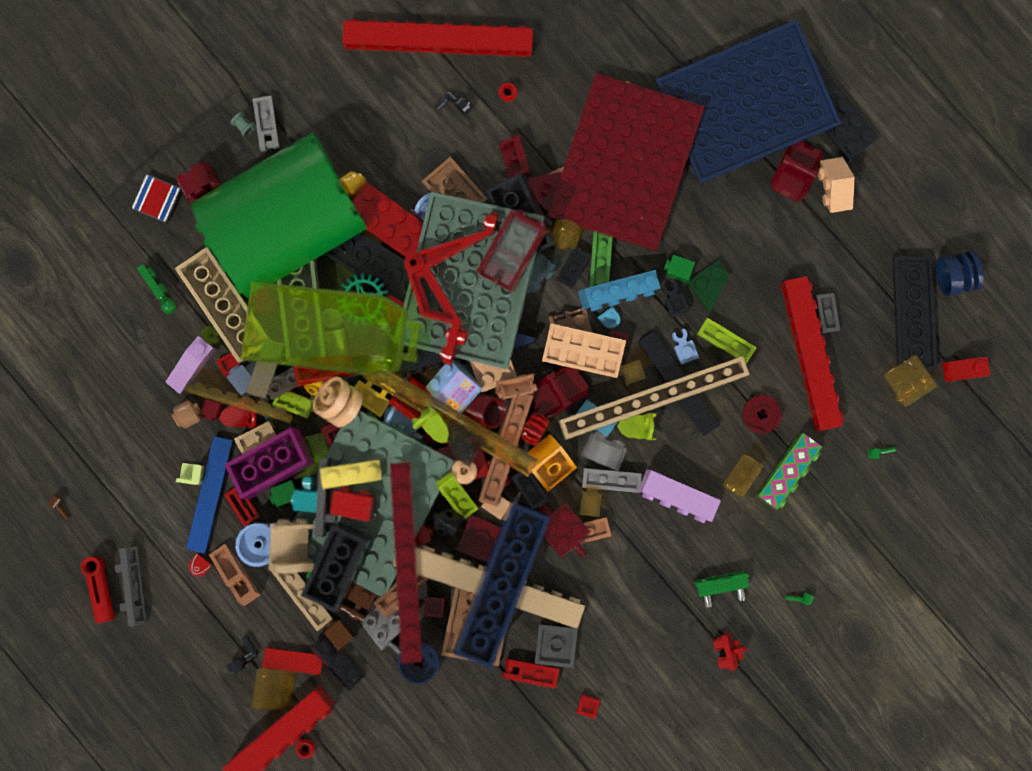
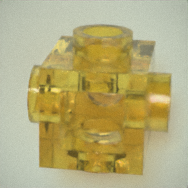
M557 219L552 232L557 242L556 247L567 250V248L575 249L582 227L570 220Z

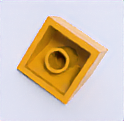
M551 434L521 457V460L547 492L577 469L565 450Z

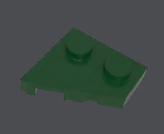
M718 260L687 282L707 312L712 310L729 274Z

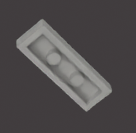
M584 468L582 488L640 493L638 489L641 484L642 474Z

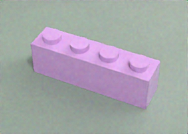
M646 470L638 489L639 492L643 493L642 497L651 501L656 498L660 500V505L670 508L672 505L678 508L677 512L683 515L693 514L695 515L694 519L705 523L706 520L713 521L721 501L652 470Z

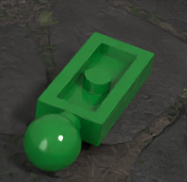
M144 264L137 267V270L154 295L161 301L162 311L166 314L174 313L177 308L176 302L168 299L169 297L166 294L168 290L162 282L159 283L155 278L157 274L154 269Z

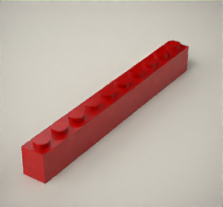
M349 19V21H343L342 43L344 49L531 57L533 29L527 26L510 28L508 25L491 27L488 24L473 26L467 23L458 26L452 23L435 25L433 22L416 24L413 21L397 23L393 20L386 22L368 20L367 22H362L358 19Z

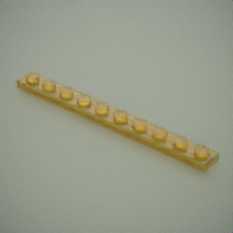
M371 359L368 362L362 377L420 412H423L430 405L442 417L448 429L527 477L530 475L538 459Z

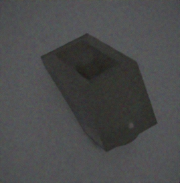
M452 420L448 427L449 438L447 441L453 457L470 467L479 455L485 440Z

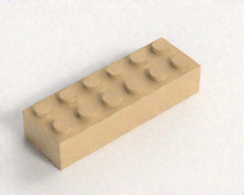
M206 247L177 266L175 270L237 362L245 365L252 357L260 355L265 338L272 339L246 300L236 291L234 283L227 272L221 269L218 263L219 260L212 250H208Z

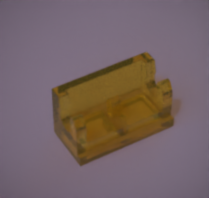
M743 454L722 486L739 498H743L764 465Z

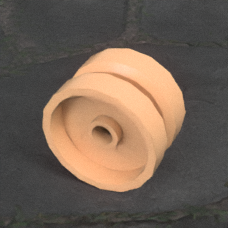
M333 377L326 381L318 390L313 401V410L334 426L343 427L356 417L363 402V395L358 389L350 386L342 378Z

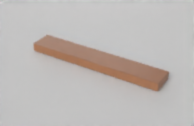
M515 390L517 396L512 397L479 501L498 506L533 399V395L530 394L520 396L518 390Z

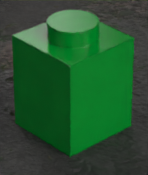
M673 255L671 259L666 260L664 270L667 271L665 276L687 283L695 262Z
M295 480L270 489L269 497L273 505L276 504V507L291 503L292 493L298 489Z

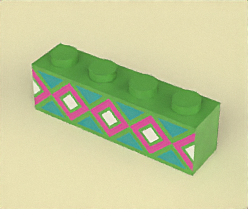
M804 433L799 434L755 496L773 509L783 508L788 501L786 498L790 492L793 493L798 487L799 483L797 481L801 476L804 477L810 470L808 466L812 460L815 462L820 456L821 452L819 450L822 446Z

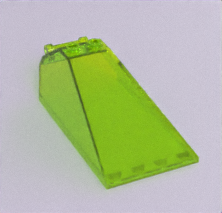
M252 282L241 360L365 375L394 372L401 368L402 361L417 362L416 349L419 329H421L422 323L408 321L407 310L382 295ZM406 328H411L408 355L403 354Z

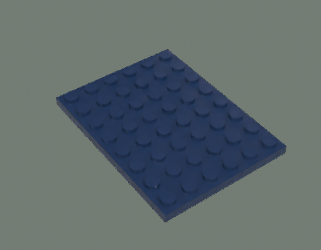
M797 20L656 79L660 93L705 106L688 155L689 162L699 184L841 125V121Z

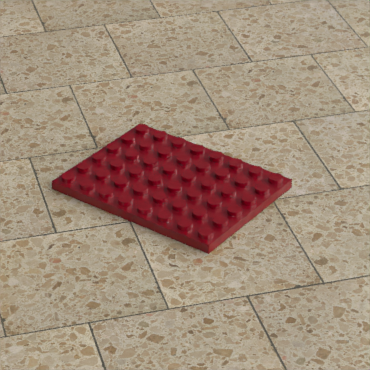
M595 73L548 213V218L657 252L705 106Z

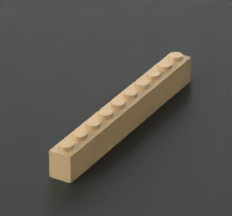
M742 356L559 421V425L564 439L567 440L744 378L749 375Z
M415 543L417 574L475 593L485 566L479 565L476 568L471 566L472 562L460 559L459 562L453 560V556L442 552V555L434 553L435 549L424 546L422 549L416 547ZM394 556V559H393V561H392V565H393V566H396L395 556ZM525 581L516 608L578 628L585 608L580 603V599L571 596L569 599L562 597L563 594L552 590L549 593L544 591L545 587L537 584L531 587L526 585L527 581Z

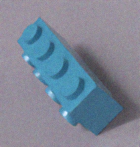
M656 270L585 288L578 291L583 310L591 308V311L602 309L603 304L608 303L610 307L620 304L619 300L626 299V302L638 299L637 295L643 294L644 297L654 295V291L660 289Z

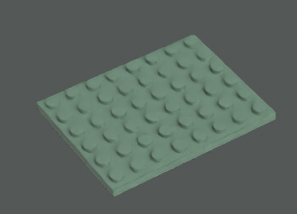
M431 192L417 252L485 231L486 227L483 226L485 216H489L491 212L499 214V221L494 235L431 268V271L463 322L462 329L468 330L465 345H457L454 357L508 370L536 252L517 284L514 293L479 275L476 271L512 209ZM526 213L528 219L532 221L537 219L544 222V216ZM514 222L500 249L523 260L537 234ZM499 251L493 261L515 273L521 265ZM424 277L420 278L430 309L444 312ZM409 281L395 343L441 354L442 347H446L448 340L445 339L448 327L451 328L452 324L421 316L411 282Z
M359 410L356 417L350 423L340 428L326 457L332 458V466L372 460L380 461L382 480L344 485L351 487L352 491L355 492L367 490L371 491V495H376L373 518L369 521L338 516V522L372 537V541L353 582L382 596L388 592L396 578V566L392 565L395 547L390 463L410 462L415 540L440 492L435 483L449 474L455 460ZM319 472L315 478L313 490H318ZM340 486L330 488L329 513L331 510L333 492L338 488L340 489ZM299 511L294 522H296V519H308V522L315 524L316 512ZM328 522L327 535H328V533H329V530H330L332 524H334V523ZM315 528L308 530V558L312 560H317L327 537L326 535L323 538H315Z

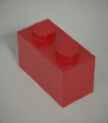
M340 486V489L338 488L333 492L330 514L369 521L373 518L376 495H371V491L359 490V492L352 491L351 487Z

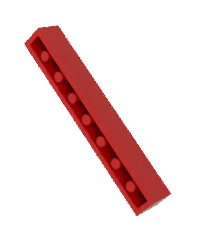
M807 276L784 281L781 283L782 293L815 431L843 426L844 416L842 411H839V396L833 386L835 379L829 370L830 358L826 355L824 349L826 341L824 336H821L820 318L816 316L817 304L811 295L812 283L810 280L808 281Z

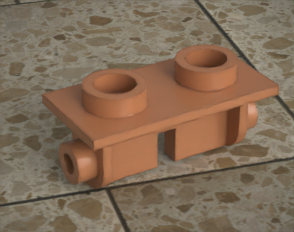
M523 374L519 377L504 378L496 381L495 393L498 395V398L502 399L516 397L515 390L519 391L520 396L532 394L534 391H537L536 384L533 383L534 374Z

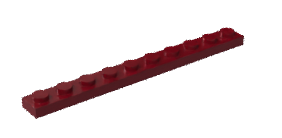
M410 462L390 463L401 662H422Z

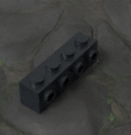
M415 349L386 357L390 376L392 378L396 377V380L406 378L407 374L412 372L415 375L424 373L427 368L439 369L445 364L443 363V358H440L439 353L422 349ZM454 357V361L463 362L462 359Z

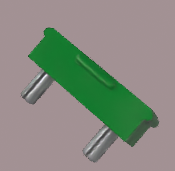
M743 570L697 579L693 583L696 586L699 597H704L705 606L712 607L710 595L737 590L738 600H745L744 588H749V574Z

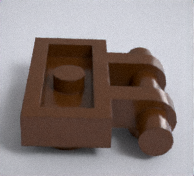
M353 582L346 599L356 603L353 609L343 603L339 611L350 615L349 618L353 620L357 619L362 622L366 615L359 611L362 607L369 610L377 594Z

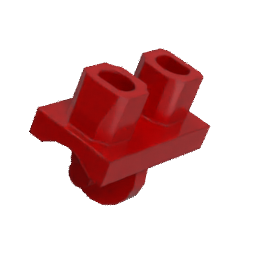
M731 632L724 633L721 637L713 640L715 651L725 649L726 656L717 658L719 668H729L730 671L736 670L739 667L738 660L744 659L742 652L747 651V647L741 646L739 640H734L733 644Z

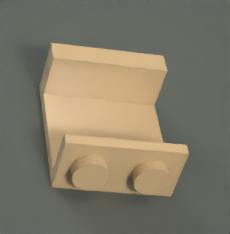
M280 519L277 520V523H270L269 570L276 574L312 571L313 563L307 561L308 530L315 528V524L308 522V519H296V522Z

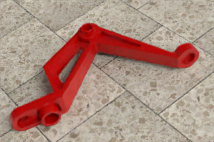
M491 212L489 216H485L483 224L486 227L485 231L411 253L405 258L404 265L421 316L452 324L451 328L448 327L445 339H448L446 347H442L440 358H443V363L452 364L457 345L464 346L466 343L468 330L462 329L463 322L431 271V268L494 235L499 221V214ZM424 277L444 312L430 309L420 278Z

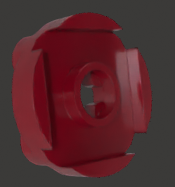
M761 395L753 397L746 402L742 410V421L754 433H769L778 427L782 414L778 403L773 398ZM763 409L765 410L764 414L767 416L760 420L757 411L760 412Z

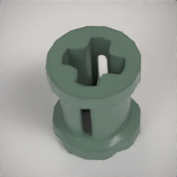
M243 112L236 114L230 122L242 132L241 135L243 137L252 134L256 128V125L250 123Z

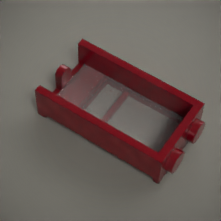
M519 209L516 212L510 210L476 271L479 275L514 293L517 284L547 233L543 222L534 219V221L528 219V215Z

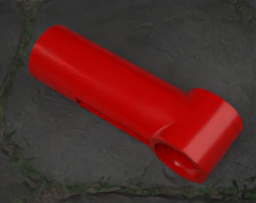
M99 556L88 557L81 563V571L86 578L96 624L115 619L105 574L106 563ZM92 561L97 565L95 571H92L90 568Z

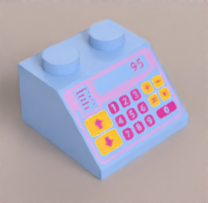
M454 360L451 365L445 364L426 386L433 398L456 417L460 416L482 390V387L463 364Z

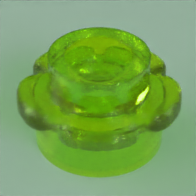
M207 326L202 331V338L209 344H216L219 341L220 335L214 326Z

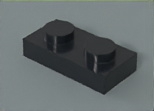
M575 246L556 280L572 289L591 255Z

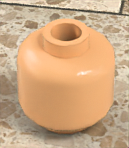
M460 459L452 466L451 473L460 484H467L475 479L477 468L471 460Z

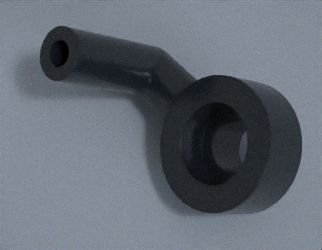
M448 91L434 104L438 111L449 101L465 116L471 111V103L468 99L457 97L451 91Z
M248 635L241 640L249 653L226 665L229 672L234 671L235 674L245 669L244 664L258 656V652Z

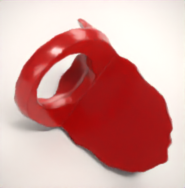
M251 401L229 406L221 412L219 419L228 427L248 426L249 429H254L259 426L256 424L257 409L254 407L258 402Z

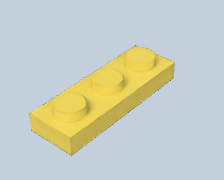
M379 460L320 468L323 489L382 480Z

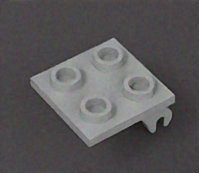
M376 607L360 623L380 650L390 646L397 654L401 653V650L392 641L400 633L398 609L386 618Z

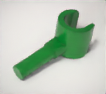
M895 447L885 449L872 448L869 450L868 458L880 459V454L895 452L896 449Z
M805 592L802 598L790 595L785 596V600L798 601L806 605L812 604L814 596Z

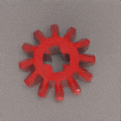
M534 412L527 421L521 438L528 444L536 446L544 436L550 420L541 413Z

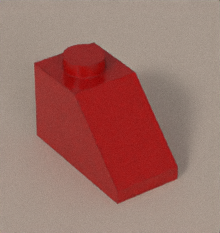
M988 357L942 363L945 382L990 376Z

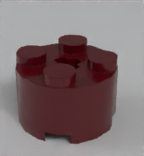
M206 161L190 166L191 171L185 175L181 172L176 178L178 185L190 204L222 185L211 163L208 164Z

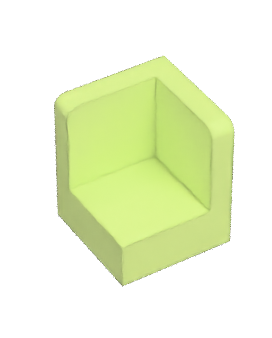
M183 463L180 478H176V482L202 485L206 466Z

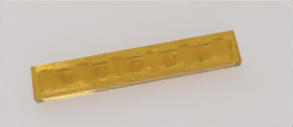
M195 383L194 386L187 384L184 390L198 397L291 423L293 417L286 413L287 409L275 406V409L270 408V404L262 401L256 404L253 403V399L245 396L239 399L238 395L227 392L226 395L221 394L222 390L213 387L207 390V386Z

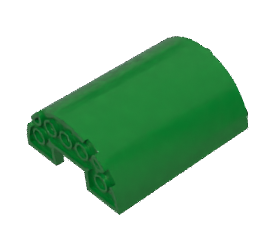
M313 132L192 202L194 216L198 222L195 226L199 233L205 236L204 244L208 250H212L219 260L218 263L221 269L227 272L232 279L236 291L239 294L243 293L247 298L368 229L351 197L345 191L335 173L334 167L320 141Z

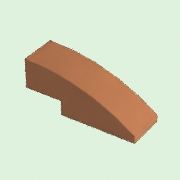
M226 544L209 554L222 579L230 587L239 604L246 606L260 596L254 583Z

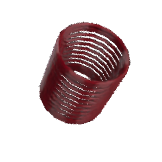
M479 392L463 413L466 419L488 428H497L504 422L507 408L503 400Z

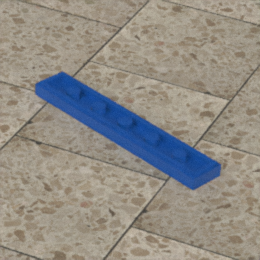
M213 437L186 547L187 550L204 554L207 552L227 470L225 464L229 462L233 440Z

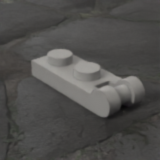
M272 96L253 98L261 152L267 151L269 148H274V150L280 149ZM265 136H271L272 140L265 141Z

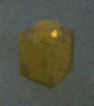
M640 360L620 367V372L626 386L646 378Z
M586 488V492L582 491L580 515L599 517L602 494L598 493V489Z

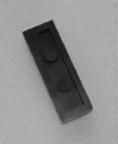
M325 634L310 647L348 691L365 677L341 650L338 651Z

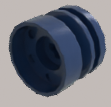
M973 250L958 253L957 256L939 257L936 261L938 284L945 296L960 294L963 290L969 292L982 288L984 280L982 264L978 255Z
M421 642V657L425 660L423 667L420 665L416 666L415 662L402 663L401 653L398 657V669L401 676L412 684L429 682L440 668L439 653L433 645L427 642Z

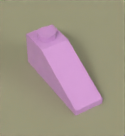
M198 336L184 352L166 380V383L179 394H182L218 350L205 339Z

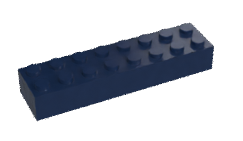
M509 503L452 650L454 655L492 669L549 522V517L514 503Z

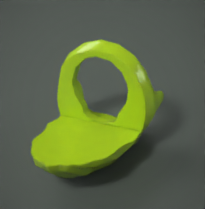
M430 405L422 412L420 418L412 419V427L414 429L422 426L425 432L437 442L445 443L448 441V427L442 417Z
M655 413L636 415L621 420L617 426L621 434L628 438L657 440L652 436L654 433L653 417L656 416Z

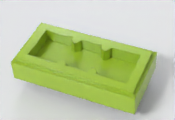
M288 391L274 399L272 405L308 419L314 400Z

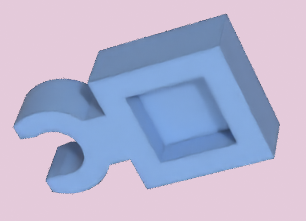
M685 329L681 330L682 338H678L675 332L672 333L673 340L678 343L674 350L680 365L699 358L693 341L687 342L686 340L687 332Z

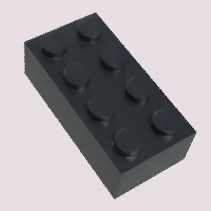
M520 173L486 190L494 206L512 210L519 209L526 213L544 216L525 173ZM545 216L543 223L547 233L543 237L536 253L557 243Z
M338 521L332 524L301 596L335 613L339 611L360 568L372 537Z

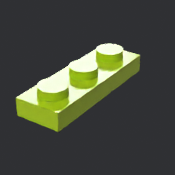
M706 318L697 333L698 336L737 359L743 356L745 364H747L757 348L709 318Z
M451 472L435 483L455 511L464 516V519L478 510L475 503Z

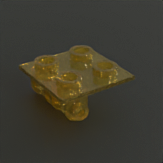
M917 355L884 374L897 395L895 397L897 402H902L904 407L937 388V385Z
M262 667L261 669L257 668L251 708L290 710L295 672Z

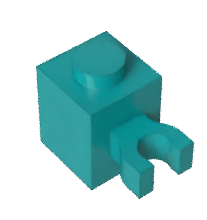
M315 476L303 477L304 488H299L292 493L291 505H293V510L316 512L318 490H313Z

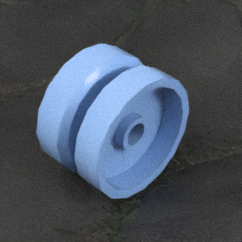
M255 523L246 526L240 531L236 539L238 556L244 563L250 566L260 567L269 564L270 524ZM259 541H260L261 544H262V546H261L260 548L257 547V544H259Z

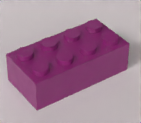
M289 428L226 463L225 466L240 498L251 499L315 464V461L300 430Z

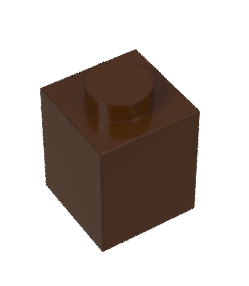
M334 618L326 625L328 629L324 632L338 651L355 637L342 618L338 621Z

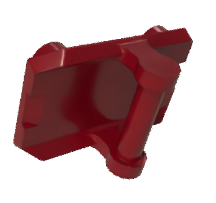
M804 142L788 147L771 180L772 190L795 202L805 198L818 175L820 161L824 160L822 152Z
M562 366L535 383L537 391L530 394L533 395L531 404L537 413H541L550 419L585 398L589 392V386L578 369Z

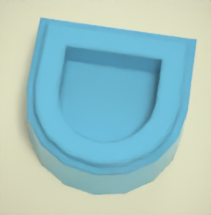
M613 306L597 317L606 329H614L620 323V316Z

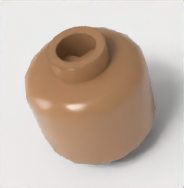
M186 400L173 408L174 413L171 415L178 427L182 426L187 429L200 421L199 414L201 409L197 403L193 404L190 400Z

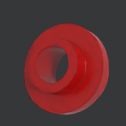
M512 83L502 84L499 88V97L505 102L513 101L517 97L516 86ZM510 90L511 95L507 96L504 92Z
M302 739L296 745V753L300 758L308 759L315 753V744L310 739ZM307 745L309 751L305 752L302 747Z

